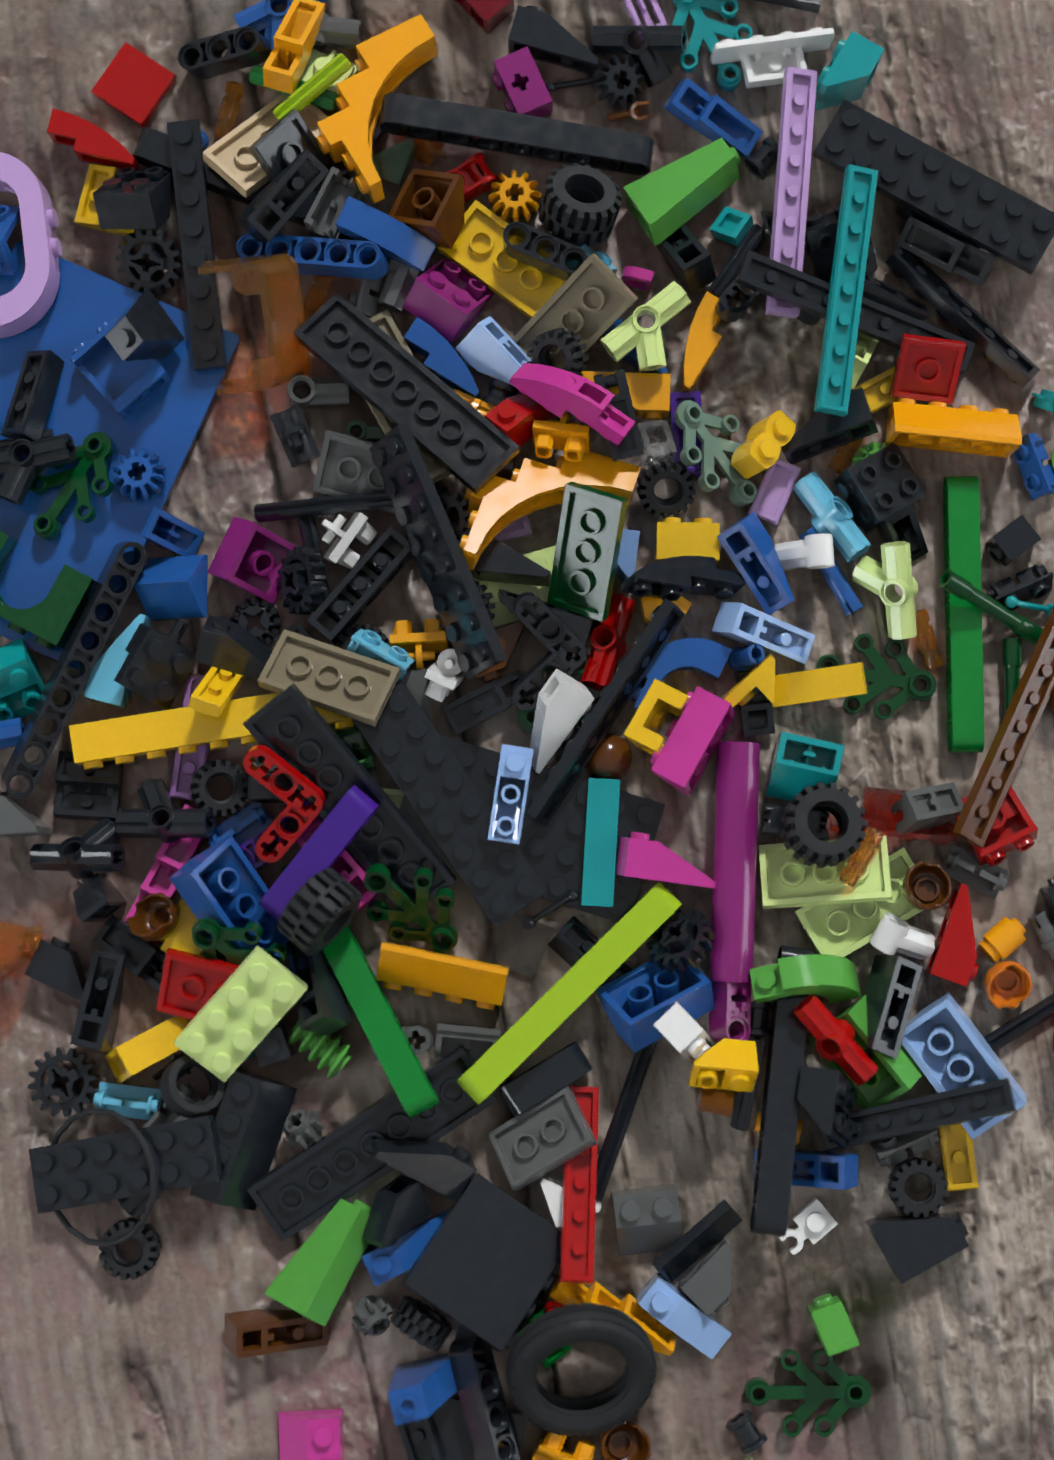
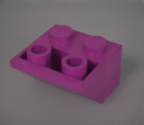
M444 257L416 278L402 307L433 327L441 336L452 343L466 332L491 299L494 292L489 290L482 281L473 278L463 271L457 263Z

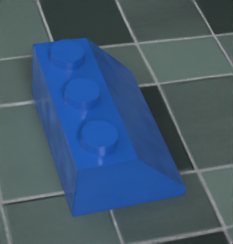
M650 960L596 989V994L616 1033L634 1053L664 1037L654 1024L676 1002L694 1020L715 1009L711 981L697 967L693 968L690 964L686 965L685 971L682 973L677 967L673 973H669L666 968L660 970L653 960Z

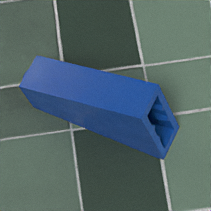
M449 1353L396 1366L388 1390L395 1425L428 1418L457 1392Z

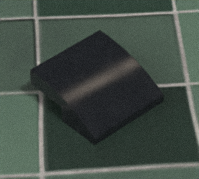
M59 751L55 776L57 790L53 810L54 817L102 821L107 817L112 822H115L120 808L123 764L116 765L115 760L103 762V767L84 770V765L74 763L73 751Z

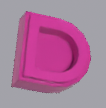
M625 266L621 280L628 286L650 291L654 271L635 266Z

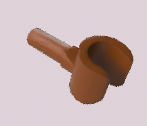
M639 101L634 103L630 109L608 114V121L612 122L625 118H634L637 121L650 119L653 114L643 116L640 112L641 106L650 104V102Z

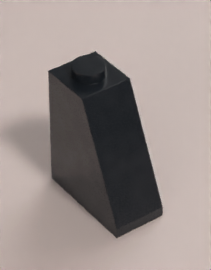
M146 289L124 311L105 336L123 361L166 358L185 339L149 289Z
M946 1212L929 1214L930 1217L916 1218L910 1215L871 1218L865 1221L895 1277L903 1284L969 1246L965 1239L969 1233L959 1217L954 1219L953 1216Z

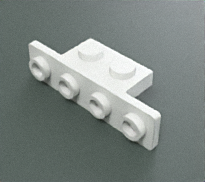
M815 27L804 32L794 33L792 31H785L779 35L766 37L755 35L743 40L725 39L714 45L710 60L713 65L741 61L747 89L783 84L784 70L788 66L807 69L803 53L829 49L835 33L833 28L823 29Z

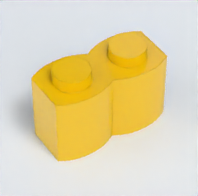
M781 410L755 423L748 431L746 442L740 445L733 453L731 466L745 479H749L768 469L779 458L781 447L792 439L796 424Z

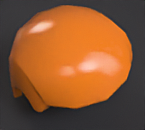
M1014 961L998 962L987 970L983 979L986 997L999 1010L1001 1008L1016 1009L1021 1002L1028 998L1033 987L1030 973L1020 963Z

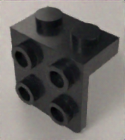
M840 205L834 208V212L826 215L813 214L808 216L806 220L805 241L809 246L816 278L828 283L831 281ZM871 234L866 273L868 274L874 273L878 268Z
M890 444L848 467L833 481L838 495L849 505L855 522L862 527L865 534L875 529L883 519L908 504L917 502L926 495L924 486L896 444Z

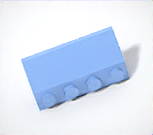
M949 991L923 1008L907 1022L901 1044L938 1093L1008 1078L1016 1109L1019 1110L1026 1105V1094ZM1012 1113L962 1123L961 1125L973 1140Z

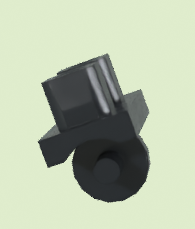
M299 404L293 405L285 411L270 415L292 468L320 457V452Z

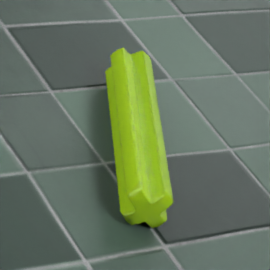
M342 53L334 57L273 110L275 117L280 120L293 109L300 113L351 69L352 66L347 57Z

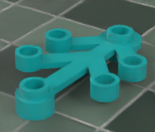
M673 0L677 11L672 25H684L688 14H690L695 24L685 54L680 56L679 61L681 70L686 73H691L697 68V55L702 40L710 54H712L714 45L719 43L716 35L733 40L749 39L753 35L752 28L747 24H740L735 27L706 18L702 9L718 12L724 19H733L738 13L739 4L737 0ZM731 5L734 7V11L727 12L724 10V6ZM741 31L747 32L748 37L740 38L738 36V33ZM691 58L694 64L688 66L684 64L683 60ZM730 62L716 64L719 69L717 75L718 86L728 92L736 90L740 86L742 79L741 69L736 64ZM732 71L735 73V77L727 78L724 73Z

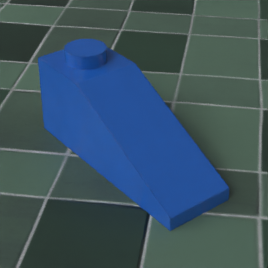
M754 511L729 526L717 536L766 614L770 615L795 600L772 539Z
M757 1149L754 1150V1178L756 1169ZM795 1150L792 1185L838 1190L857 1187L858 1153Z
M449 1209L421 1222L417 1228L409 1230L390 1247L382 1249L373 1246L364 1251L362 1259L375 1287L411 1269Z

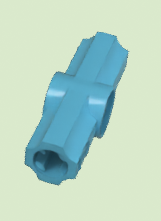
M816 472L809 473L795 484L794 492L813 515L811 517L812 525L820 534H833V543L847 562L854 561L869 549L871 544L851 519L853 513L849 505L843 499L834 496Z

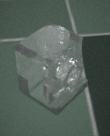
M646 419L637 423L644 455L638 456L640 461L638 466L641 467L640 471L643 468L647 470L649 468L648 463L651 461L657 464L659 458H663L665 462H668V458L673 459L677 450L667 419L656 421Z

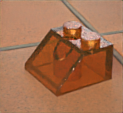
M0 919V981L32 960L41 939H44V934L41 933L42 926Z

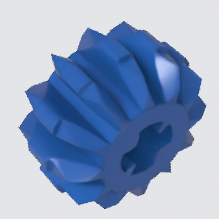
M132 448L129 449L130 458L126 459L125 456L119 455L118 459L123 465L113 467V471L119 474V476L113 479V482L116 486H121L119 492L123 496L130 494L131 499L137 501L142 494L143 498L148 501L151 499L149 491L153 490L156 494L161 493L157 483H166L167 479L160 475L166 470V466L163 463H158L160 457L156 453L149 456L147 448H142L138 455ZM142 469L144 471V473H142L141 480H137L135 478L136 476H138L137 470Z

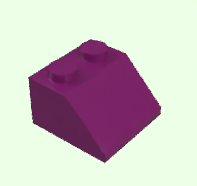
M234 516L210 565L208 573L231 586L274 604L281 587L277 586V582L281 580V576L278 574V569H281L283 566L281 559L287 558L286 551L293 550L295 545L254 522Z

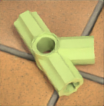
M673 281L646 304L637 307L630 317L600 340L606 352L618 362L636 348L639 371H653L666 367L661 327L691 303L687 293L680 285ZM642 315L650 316L654 321V325L650 328H642L638 324L637 319Z
M906 541L884 543L881 545L882 564L867 555L862 557L852 573V581L880 596L886 606L888 638H892V640L914 638L917 636L914 598L918 593V584L912 576L910 543ZM895 585L902 589V596L896 592Z

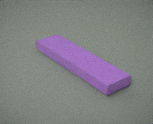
M189 675L186 680L182 707H188L190 696L205 675ZM210 745L197 747L198 752L179 755L178 750H176L169 794L171 798L192 800V791L190 789L192 777L202 765L208 763Z

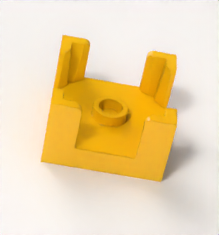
M654 679L624 735L636 748L653 756L654 752L659 754L662 750L661 748L665 745L663 744L664 738L657 734L669 712L678 717L681 716L684 711L682 708L685 703H688L690 697Z

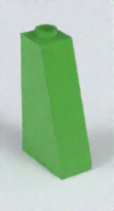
M720 138L623 187L628 209L654 246L661 244L740 179L738 165L741 163L737 150L733 146L729 148L723 138Z
M340 1199L270 1284L265 1294L325 1327L368 1245L367 1242H364L363 1233L372 1207L357 1199L354 1200L353 1204Z

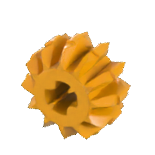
M514 169L511 171V178H507L505 174L501 173L499 175L500 183L493 182L491 184V190L494 192L489 195V202L494 204L492 212L495 214L502 213L501 218L504 221H507L509 217H513V222H519L520 216L524 220L529 221L531 219L530 212H538L539 205L536 202L541 200V192L535 191L538 188L537 181L528 182L529 174L527 172L522 174L520 178L517 177V172ZM512 194H518V201H512Z

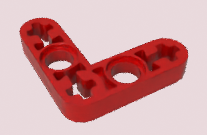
M255 745L248 750L243 759L245 770L287 804L261 834L255 845V851L260 860L273 863L281 859L317 817L325 804V795L317 785L265 745ZM262 755L265 758L263 764H260L258 767L253 764L255 758ZM274 764L277 766V768L274 769L272 775L269 778L266 774L268 773L269 769L271 770ZM282 773L289 775L293 780V786L287 789L280 787L276 782V776ZM298 785H301L300 793L298 792L296 797H293L292 794L295 793ZM314 796L316 798L314 804L306 806L304 804L305 797ZM285 817L295 818L298 821L299 828L295 831L286 830L282 826V819ZM278 834L281 839L277 843L275 850L266 851V845L270 844Z

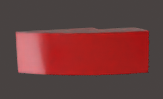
M52 109L47 133L54 143L74 147L75 154L82 162L111 166L117 169L134 167L135 170H140L135 158L107 132L76 115Z

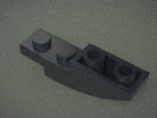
M679 556L658 560L635 571L620 586V592L630 593L636 597L649 596L661 598L663 601L666 598L671 602L677 601L685 592L691 595L704 594L715 596L717 599H728L745 585V580L738 572L717 569L716 559L713 557Z

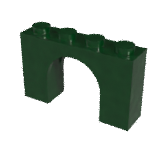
M1 531L0 572L17 542ZM64 564L49 594L36 606L27 609L12 608L5 603L0 594V617L10 621L7 626L8 628L23 636L27 631L37 635L36 643L50 650L53 649L54 645L64 649L96 581Z

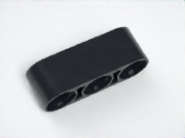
M244 26L186 43L179 50L178 62L183 69L196 78L208 79L265 62L271 53V44L257 30L250 26ZM255 41L254 46L249 49L250 45ZM227 49L226 54L222 57L223 52Z
M522 222L508 224L503 232V247L508 256L564 281L576 271L567 268V262L577 260L582 264L588 258L586 252L580 247ZM518 235L523 237L525 241L521 245H513L509 242V239ZM541 248H549L553 251V254L550 257L544 258L539 256L537 252Z
M575 1041L499 1087L498 1091L515 1117L591 1071L593 1067L578 1042Z

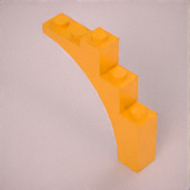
M421 14L356 45L358 59L355 60V65L359 73L336 84L339 97L336 98V103L340 111L317 122L320 136L316 137V140L323 154L329 153L335 164L343 160L349 172L354 170L357 175L355 181L363 195L368 193L374 204L385 199L381 179L372 161L373 135L381 113L383 96L393 93L399 84L413 71L438 56L435 35Z
M591 451L590 453H584L580 462L568 461L564 456L559 455L556 467L524 458L521 469H514L511 480L494 476L477 494L467 487L464 499L469 501L467 513L471 515L467 528L471 529L469 536H462L460 547L469 569L474 570L484 549L498 533L512 522L533 511L563 504L565 485L571 481L627 498L628 509L641 467L623 461L613 462L612 458Z

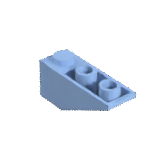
M502 744L487 840L514 844L520 843L534 749Z

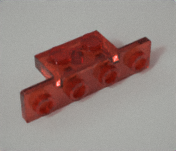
M864 787L861 807L864 806L866 811L862 818L867 819L868 826L863 832L868 837L886 835L888 837H898L903 841L922 839L930 840L936 844L957 842L958 836L952 833L955 827L952 823L898 835L895 826L899 821L903 820V812L900 810L899 812L891 813V808L894 803L903 797L902 794L908 790ZM829 813L828 823L830 831L839 835L838 822Z

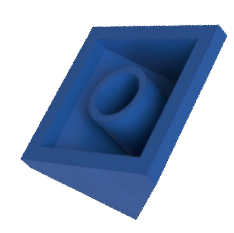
M208 555L150 558L134 584V588L150 620L207 618Z

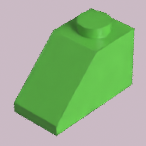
M831 1294L818 1296L813 1299L814 1304L807 1306L819 1341L828 1356L860 1345L842 1301L837 1295L833 1297Z

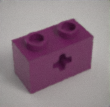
M528 46L494 61V73L491 74V78L498 92L503 91L506 97V101H503L507 112L543 117L553 112L552 98ZM520 85L522 89L526 90L521 91L520 88L516 86Z

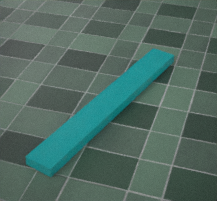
M851 164L845 167L814 405V411L842 417L848 414L879 171Z

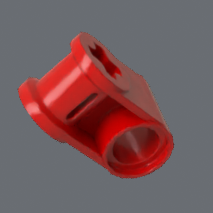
M482 152L472 155L462 164L446 172L460 174L464 178V204L474 197L489 191L491 184L500 180L497 174H493L485 163L486 157Z

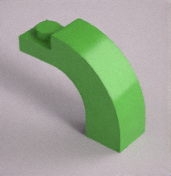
M825 954L798 955L780 958L776 964L749 969L754 1000L757 1003L804 994L824 996L830 1003L862 997L856 966L849 959L840 956Z

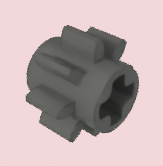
M303 1108L289 1114L285 1120V1128L282 1130L287 1135L286 1141L294 1148L300 1145L304 1150L313 1143L318 1142L324 1126L319 1122L321 1117L314 1110L311 1109L307 1113Z
M367 1295L355 1304L354 1310L357 1315L353 1316L351 1320L357 1331L361 1330L364 1336L368 1333L370 1336H378L389 1328L390 1320L387 1316L394 1312L388 1301H384L381 1295L377 1297Z

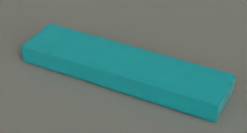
M588 778L581 905L613 907L620 780Z

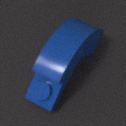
M684 638L665 644L642 679L646 682L645 685L639 684L633 693L631 701L636 702L633 710L637 711L654 679L662 681L673 672L691 670L717 681L732 649L702 638Z

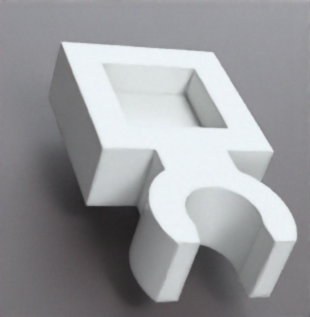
M814 1198L792 1217L797 1226L795 1228H787L785 1236L779 1237V1239L784 1241L789 1236L796 1238L795 1245L789 1249L794 1255L801 1251L805 1239L809 1238L814 1245L837 1226L838 1223L820 1201Z

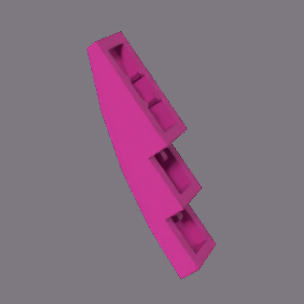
M187 804L183 807V809H195ZM179 838L172 843L163 842L155 856L152 868L140 887V893L125 918L126 923H128L127 918L133 917L136 913V902L142 901L149 894L163 893L174 900L178 891L169 878L197 855L205 838Z

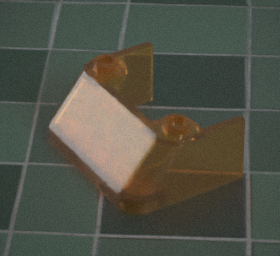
M281 253L203 262L198 267L199 275L231 271L233 286L239 293L243 295L260 294L269 357L257 358L248 365L246 378L222 380L216 389L217 395L267 390L287 384L295 376H307L312 367L311 352L300 344L293 333L306 321L297 261L291 255Z

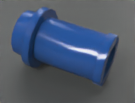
M752 644L746 648H734L728 657V664L738 672L746 671L751 665L764 661V649L759 644Z

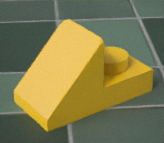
M771 654L764 658L763 662L759 663L724 695V699L731 703L732 707L737 703L741 707L744 706L755 695L752 691L755 687L774 705L775 658Z

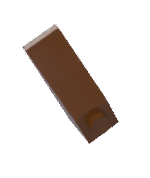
M253 1309L226 1313L224 1345L236 1359L329 1345V1320L324 1327L294 1310Z

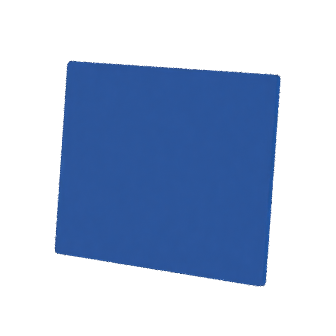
M18 241L12 250V255L18 265L15 274L0 276V296L12 291L20 283L24 275L25 254L23 241ZM60 257V284L56 298L48 312L28 330L0 339V426L3 428L26 353L28 351L51 350L63 359L64 365L43 430L52 429L55 436L68 433L76 447L82 445L84 439L93 432H103L109 436L112 441L113 452L111 457L106 460L109 480L113 483V491L107 497H100L92 490L91 483L96 477L93 466L87 477L92 506L96 510L95 519L90 523H83L75 517L74 509L78 505L77 493H75L59 517L62 524L61 534L51 541L44 540L35 533L34 520L38 515L47 513L64 485L50 489L43 495H37L29 489L23 504L19 506L0 498V531L17 541L0 572V594L9 607L16 609L31 608L42 602L49 594L64 564L97 582L116 544L122 541H133L145 548L148 541L141 534L153 507L163 510L240 343L237 334L223 329L227 368L196 371L194 369L188 313L157 300L185 339L166 358L154 359L167 372L171 380L129 418L124 420L73 364L70 358L74 355L73 351L79 344L84 341L89 342L97 334V329L104 322L112 321L115 318L119 319L124 311L142 293L133 291L134 289ZM1 429V430H0V440L7 439L8 437H4V436L1 435V431H2V429ZM99 443L95 445L93 450L98 448ZM133 448L139 455L142 448H147L149 456L156 453L160 457L158 463H163L166 466V470L160 474L167 479L166 483H157L161 493L156 494L153 490L149 491L151 499L148 501L143 498L142 494L137 501H133L130 494L123 496L119 492L121 486H116L113 482V479L119 476V474L113 471V467L123 465L118 459L119 455L125 456L126 459L130 458L129 449ZM81 459L66 463L60 469L45 468L41 475L47 477L76 468ZM142 469L137 470L138 476L135 477L137 480H141L142 473H144ZM42 480L36 483L35 488L41 486ZM106 482L99 486V490L105 488ZM85 509L82 512V517L88 514L89 509ZM48 521L43 525L42 529L48 525ZM128 547L123 552V559L127 564L132 563L136 555L134 549ZM118 575L111 577L109 580L111 591L116 592L121 588L122 581ZM101 603L95 609V616L98 620H103L108 614V608L104 603ZM0 617L1 636L12 641L23 638L28 648L58 661L63 651L62 648L54 645L53 649L50 650L35 642L37 635L27 631L23 636L8 628L7 626L10 621ZM86 632L81 637V645L86 649L94 643V636L91 632ZM73 660L68 664V666L80 671V664L77 660Z

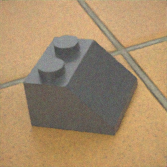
M0 791V838L51 835V828L22 801L9 797L7 792Z
M675 1184L612 1191L619 1256L666 1251L682 1237L678 1192Z

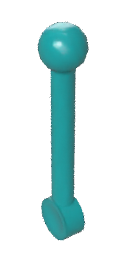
M1008 596L1005 600V604L1009 608L1018 606L1042 611L1050 616L1054 607L1052 603L1044 606L1020 601L1015 596Z

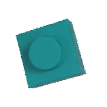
M725 206L710 227L711 236L738 246L753 225L752 215Z

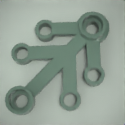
M691 400L680 403L674 414L676 425L683 430V450L680 453V459L688 467L701 461V476L698 479L701 490L711 492L720 485V478L714 472L715 461L731 484L728 496L732 504L737 507H744L752 503L757 494L756 486L751 481L743 480L737 470L731 466L730 460L725 455V453L733 455L735 450L745 443L746 440L742 443H737L715 437L706 428L717 429L723 435L730 436L739 430L740 423L737 417L729 414L721 418L706 414L696 402ZM696 436L702 443V453L697 446H695ZM689 453L692 454L693 460L690 458Z

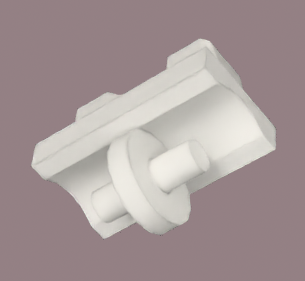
M354 512L343 529L340 528L347 519L339 514L333 523L324 519L321 525L328 531L321 540L329 545L335 536L337 538L323 558L330 563H338L352 569L360 557L359 554L348 547L354 537L364 545H368L377 534L376 530L366 522L368 517L361 512Z
M454 648L442 651L437 661L428 668L424 676L430 680L425 695L439 702H442L445 696H448L450 691L454 690L465 677L464 672L458 665Z

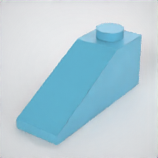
M139 614L97 660L83 688V691H85L84 697L116 707L127 708L131 690L115 682L114 679L129 655V652L125 651L139 624L142 623L150 627L151 620L149 617Z

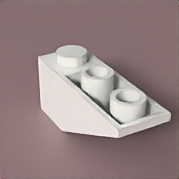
M557 668L540 690L537 698L529 748L534 749L531 765L538 774L553 761L557 749L563 741L569 739L574 726L582 716L588 713L592 701L595 699L584 684Z
M677 1002L654 1024L692 1066L695 1059L716 1045L704 1029Z

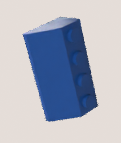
M232 835L190 859L169 878L198 920L201 918H211L217 921L221 927L244 928L246 924L255 922L263 928V935L257 944L250 945L244 941H228L234 947L256 948L258 945L260 948L269 949L272 944L280 943L287 948L286 942L289 939L278 930L279 922L258 905L269 889ZM248 931L252 936H256L254 932ZM273 952L274 955L281 957L279 953Z

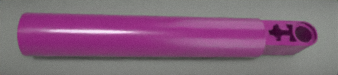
M717 742L713 881L716 884L715 888H712L711 924L714 927L712 931L716 938L711 940L713 949L710 950L709 976L715 1009L709 1012V1034L717 1043L724 1038L748 1040L751 1029L752 983L749 969H753L760 761V744L753 742Z

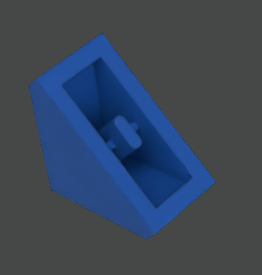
M153 507L141 536L149 543L176 555L189 556L196 554L205 533L171 514Z

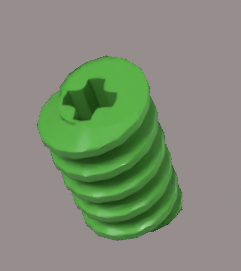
M300 1021L289 1031V1033H292L289 1039L291 1045L301 1041L298 1052L303 1053L309 1049L311 1050L308 1056L309 1062L320 1058L317 1066L319 1071L328 1066L330 1067L327 1074L328 1079L335 1077L357 1053L348 1054L351 1047L349 1042L341 1047L339 1046L342 1038L340 1034L330 1038L329 1035L302 1030Z

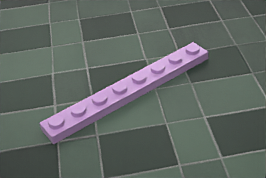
M788 66L784 70L770 259L803 272L818 71ZM767 296L766 315L797 318L799 316V308Z

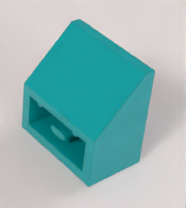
M851 31L846 41L840 39L832 54L833 58L829 66L825 65L817 80L815 108L821 110L840 105L844 99L849 102L861 99L877 70L885 49Z
M20 638L0 647V721L22 718L32 714L46 683L34 656L23 638Z
M782 731L777 737L765 796L791 801L809 785L813 787L816 783L824 782V786H827L830 782L836 783L845 745Z

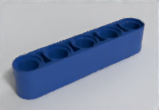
M247 233L241 236L236 245L238 255L249 267L256 271L375 280L382 278L389 269L387 257L374 242L275 235L270 242H257ZM259 248L258 252L251 256V253L255 249ZM288 250L284 257L279 258L282 252ZM317 252L313 259L308 260L311 254ZM347 254L343 261L337 262L340 256ZM376 256L373 263L366 265L370 258Z

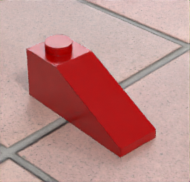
M522 393L503 400L489 411L485 418L521 447L533 438L532 426L534 420L549 421V419H557L558 416L547 411L541 404Z
M956 883L934 944L935 950L929 959L925 973L967 987L968 982L974 981L979 965L975 963L977 950L968 885Z

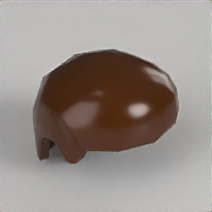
M607 733L585 769L591 778L620 780L628 773L632 761V751L624 738L615 733Z
M919 861L909 868L902 882L903 894L908 903L920 910L933 911L939 909L949 900L952 892L950 877L939 864Z
M163 893L149 894L142 901L136 902L135 915L127 918L131 933L147 941H161L169 937L176 928L179 909L172 898Z
M626 1421L620 1426L617 1425L614 1429L603 1432L600 1438V1453L603 1460H649L651 1456V1440L636 1423Z

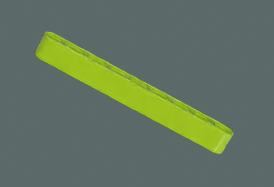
M659 881L456 1082L478 1105L481 1104L682 903Z

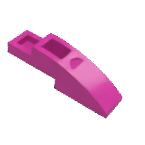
M524 363L509 380V383L515 386L521 393L528 395L547 411L554 413L559 418L568 411L578 420L586 423L604 438L618 446L635 424L634 420L610 404L615 396L613 393L572 372L552 366Z

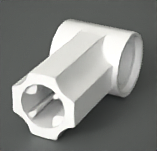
M812 534L804 536V540L775 545L783 571L800 568L823 569L835 566L833 534Z
M891 913L884 914L869 940L875 948L888 955H895L896 952L920 960L926 957L930 958L935 950V937L931 932L910 926L903 919Z

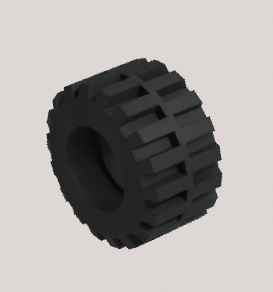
M572 163L571 166L562 165L559 169L555 168L551 175H548L539 205V220L544 223L543 227L546 231L552 232V236L568 243H574L575 246L582 247L583 244L594 246L595 242L602 243L606 237L609 238L615 225L622 203V193L619 192L620 187L617 183L613 182V178L610 175H605L603 170L599 168L594 169L591 168V165L587 164L581 166L578 163Z
M824 782L816 783L813 787L809 785L798 793L784 809L785 814L781 817L780 822L784 828L780 833L781 838L786 837L787 842L784 844L786 849L792 848L795 852L792 856L796 860L802 858L805 860L804 865L811 866L816 864L817 868H824L827 865L832 867L846 860L861 846L860 843L866 836L863 830L868 826L867 819L862 818L866 811L864 806L858 808L856 803L860 799L856 795L852 798L847 795L850 791L848 788L842 787L839 790L837 789V783L832 782L827 786H824ZM811 810H826L836 818L839 825V836L836 841H821L811 833L807 823L808 814Z
M333 868L324 869L311 877L291 898L281 914L278 930L305 954L313 955L327 947L344 930L355 915L362 894Z

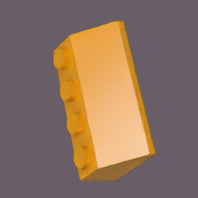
M900 398L897 399V402L893 401L888 408L885 442L887 445L896 444L898 447L1009 458L1022 445V434L1018 415L1009 414L1007 409L993 408L990 409V412L978 411V407L973 405H961L959 408H950L944 402H929L928 405L916 404V400Z
M386 941L381 944L376 980L383 981L382 987L401 991L402 985L413 987L414 994L432 997L433 992L446 994V1001L463 1004L464 998L477 1001L476 1007L494 1010L495 1005L502 1006L510 967Z

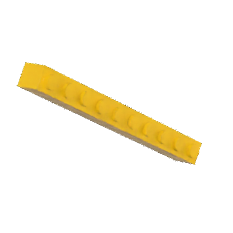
M278 693L230 700L219 717L204 715L190 707H182L69 725L74 763L84 765V770L101 768L103 767V762L115 760L116 765L133 763L136 756L147 755V760L164 758L166 757V752L178 750L179 755L198 752L197 747L210 745V750L229 747L228 742L241 740L242 745L257 743V740L243 723L276 697ZM314 706L329 726L335 725V730L354 727L351 718Z

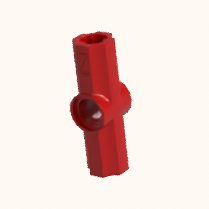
M613 593L608 619L603 622L600 621L599 625L592 630L590 634L592 648L581 679V683L585 686L602 691L605 686L610 684L617 661L625 654L627 649L625 636L636 605L633 599ZM613 638L609 645L604 646L609 639Z
M814 994L806 997L796 1006L793 1013L817 1039L816 1049L824 1059L836 1061L858 1086L864 1084L875 1075L879 1068L854 1040L855 1030L850 1023L843 1019H836Z

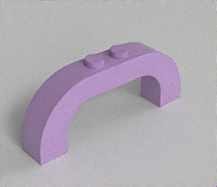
M0 152V192H10L18 197L25 254V272L20 283L12 291L0 296V339L28 330L48 312L58 292L60 284L59 256H62L61 243L56 237L55 230L56 227H59V219L46 188L27 165L14 156Z

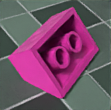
M698 686L694 693L690 691L687 693L690 700L682 708L684 710L678 721L673 719L665 734V736L669 737L664 747L661 748V752L659 754L654 752L650 760V764L653 765L651 771L654 775L688 796L692 794L717 749V742H721L735 716L731 703Z
M343 1409L286 1411L278 1413L280 1460H345Z

